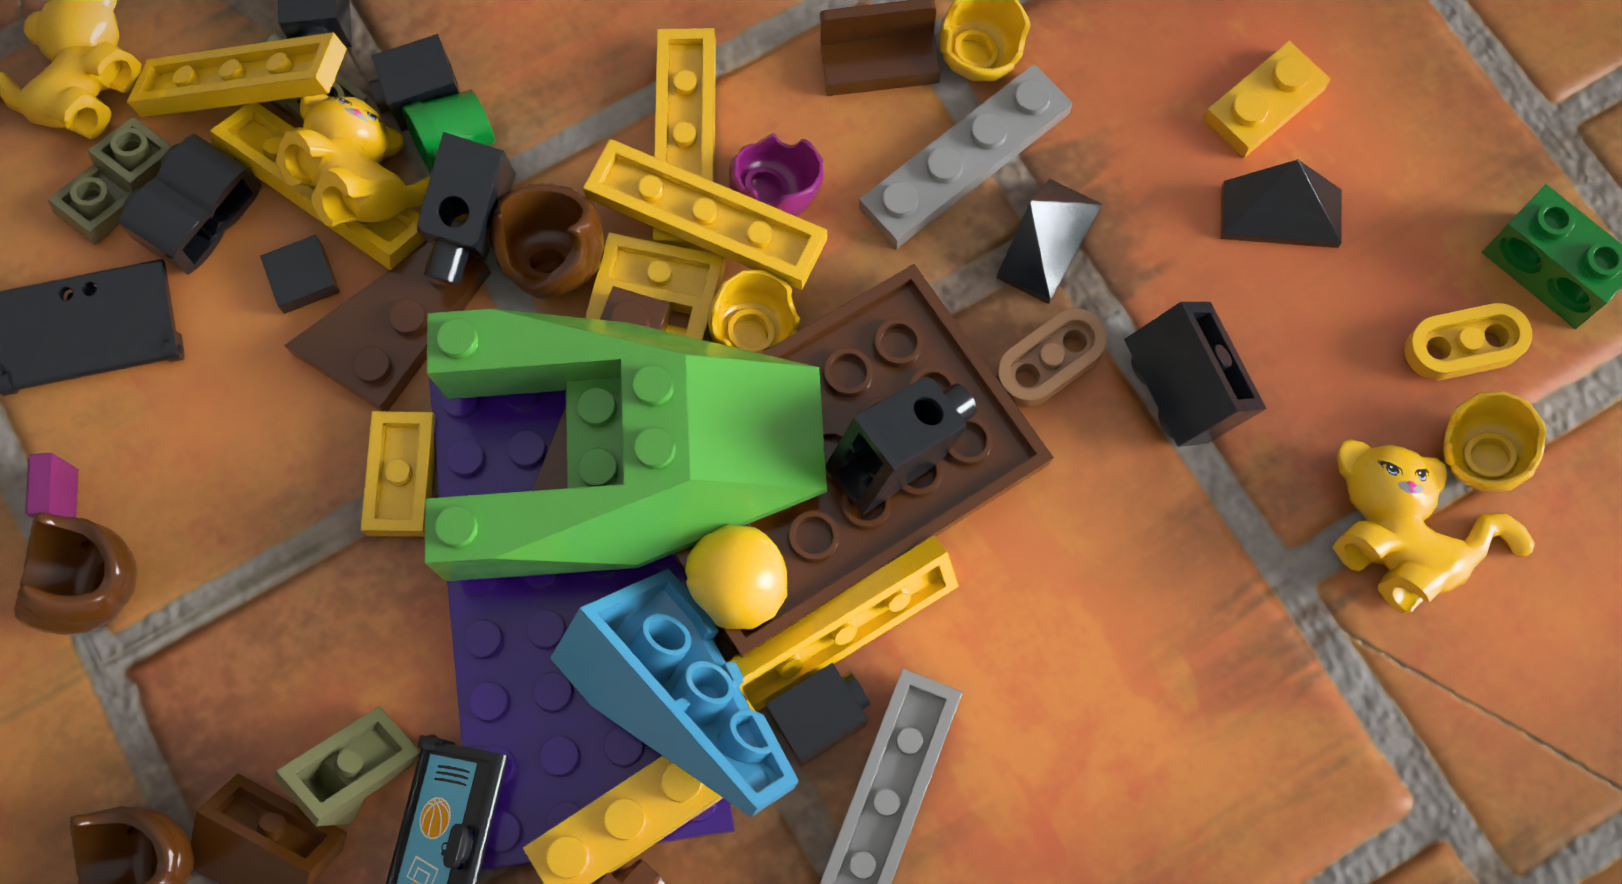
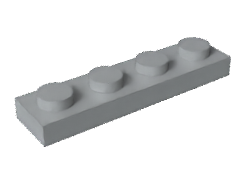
M1033 64L859 199L860 211L897 250L1068 116L1073 103Z
M902 669L820 884H892L961 699L962 691Z

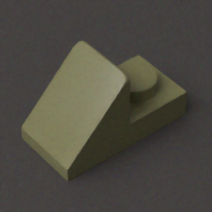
M378 706L276 770L273 778L316 827L347 825L355 819L364 799L412 767L421 751L386 712Z

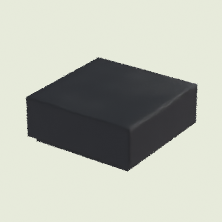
M316 234L260 255L276 303L284 314L340 292L323 244Z

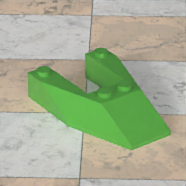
M501 309L428 313L427 374L447 399L566 390L567 488L425 499V564L445 581L639 568L694 546L701 537L727 524L744 526L827 492L819 367L627 322Z

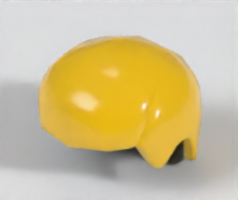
M954 0L942 21L939 36L940 52L943 53L945 63L953 72L971 81L998 80L1013 70L1015 64L1023 55L1026 36L1030 29L1029 17L1018 0Z
M765 269L741 270L723 281L711 301L708 313L709 333L713 342L762 353L798 332L797 328L800 325V317L792 300L791 286L785 280Z
M1506 391L1479 392L1459 404L1450 414L1443 445L1445 463L1449 465L1452 475L1461 484L1483 493L1511 491L1534 475L1542 459L1546 436L1544 421L1530 402Z
M727 524L701 537L687 556L685 568L687 575L686 584L691 597L719 627L725 629H754L775 617L787 597V570L783 557L775 543L757 528Z

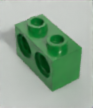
M1547 184L1536 193L1481 252L1575 330L1605 306L1622 288V244Z

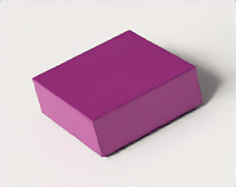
M53 453L30 454L27 468L25 513L32 518H35L37 513L76 517L79 469Z

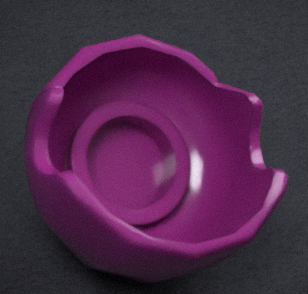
M774 133L764 137L756 144L743 146L732 159L729 168L730 189L794 216H799L815 198L823 180V159L810 141L801 139L794 145H788L781 142Z

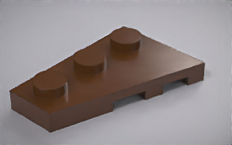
M428 242L397 264L392 270L383 274L284 346L291 354L380 411H389L427 360L428 313L463 311L491 272L485 263L468 255L459 286L429 278L423 275L433 245Z

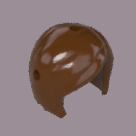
M553 183L529 184L526 187H519L500 196L496 202V208L491 214L490 237L497 264L504 275L514 281L526 294L538 299H551L568 294L589 281L599 269L604 254L602 223L594 204L572 188L558 186Z
M37 513L30 529L24 572L14 607L16 619L23 625L38 631L62 635L83 634L107 625L117 617L135 590L137 567L128 545L110 528L86 518Z
M119 806L88 814L75 815L70 818V834L78 884L189 883L194 867V854L190 839L181 825L167 814L148 807Z

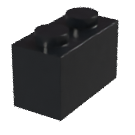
M1179 302L1124 339L1132 355V368L1138 379L1148 387L1159 409V422L1167 435L1174 439L1177 447L1207 444L1267 409L1211 302Z

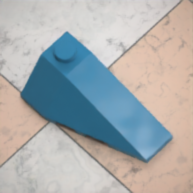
M669 569L580 607L550 659L593 708L750 817L795 788L799 780L765 716L750 709L739 688L744 677L736 662H725L713 640L718 633L714 621L693 600L687 588Z

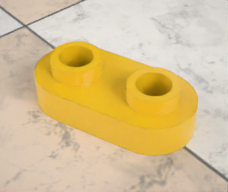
M1492 303L1426 318L1409 334L1405 342V357L1410 367L1417 374L1426 379L1436 381L1502 368L1512 364L1527 351L1532 341V328L1528 319L1520 310L1504 303ZM1485 333L1495 335L1500 342V347L1490 345L1485 338ZM1427 345L1438 347L1442 352L1443 359L1433 358L1427 351Z

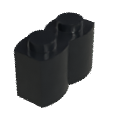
M193 133L179 144H175L167 150L162 158L161 168L156 178L149 181L142 188L134 190L127 197L118 223L134 241L189 275L200 267L212 254L225 230L241 218L256 199L262 186L249 167Z

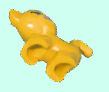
M50 0L41 11L28 15L24 22L23 32L32 44L39 46L40 52L47 59L51 60L52 63L29 81L23 89L7 73L0 72V97L9 108L22 113L31 123L70 130L91 140L100 137L108 126L112 113L110 108L96 96L100 91L107 89L128 93L134 87L141 73L142 65L132 54L117 47L119 29L113 12L117 0Z
M322 94L300 98V114L304 120L303 128L299 127L285 132L279 143L275 162L285 182L290 186H315L311 194V204L325 226L335 227L352 221L366 223L389 221L405 209L423 205L431 176L406 186L399 175L379 164L383 159H390L403 148L404 136L397 130L385 126L377 111L355 97H329ZM461 214L454 220L456 222H463L469 217V214Z
M1353 439L1343 441L1338 448V470L1346 480L1350 503L1366 521H1359L1350 526L1338 538L1332 548L1343 564L1351 570L1359 572L1371 562L1384 564L1389 571L1378 584V591L1395 610L1401 613L1412 612L1422 601L1430 602L1437 594L1451 591L1464 584L1473 568L1486 557L1492 537L1500 536L1516 557H1526L1532 553L1535 543L1527 529L1504 512L1479 514L1465 541L1437 533L1426 526L1423 521L1436 508L1438 495L1443 491L1448 476L1446 464L1439 459L1421 457L1414 451L1393 445L1371 448L1364 442Z

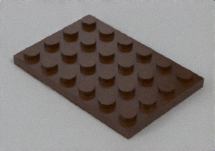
M915 264L760 354L819 367L825 463L828 462L855 416L923 377L933 379L942 391L956 383L964 386L976 403L977 412L975 416L965 422L967 428L938 464L863 516L826 469V493L744 525L759 529L778 547L787 570V597L775 617L754 629H725L719 627L737 656L739 655L740 658H743L873 572L930 537L938 536L1042 470L1053 460L1054 457ZM694 546L672 554L686 577L687 556Z

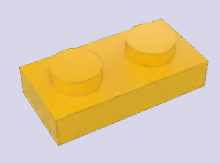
M1289 40L1210 106L1203 120L1238 154L1245 158L1321 94L1331 79Z
M372 411L361 519V531L366 536L425 537V499L432 498L436 452L434 440L435 414L433 412Z

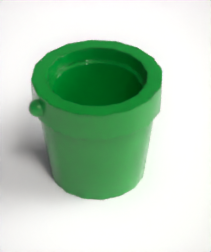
M472 90L423 103L416 101L402 107L403 116L411 138L430 175L443 132L487 146L495 144L494 134L488 117L478 97Z

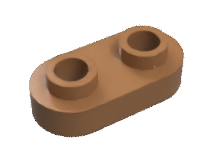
M1077 308L1064 310L1009 348L1000 360L996 378L1016 406L1025 408L1039 406L1098 363L1107 343L1105 326L1095 314L1087 310ZM1068 338H1075L1082 343L1084 349L1080 352H1071L1065 348L1063 341ZM1024 371L1030 372L1035 376L1037 383L1029 387L1023 386L1017 381L1016 375Z

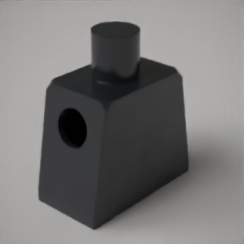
M443 132L417 223V231L429 243L433 244L423 275L447 284L459 286L468 255L479 259H487L492 246L490 237L491 214L496 208V202L500 196L511 191L516 176L503 150ZM469 214L467 221L463 225L451 227L452 222L457 216Z
M923 377L855 416L826 463V469L863 516L938 464L946 456L967 428L965 422L975 416L977 412L974 398L960 384H953L942 391L933 379Z

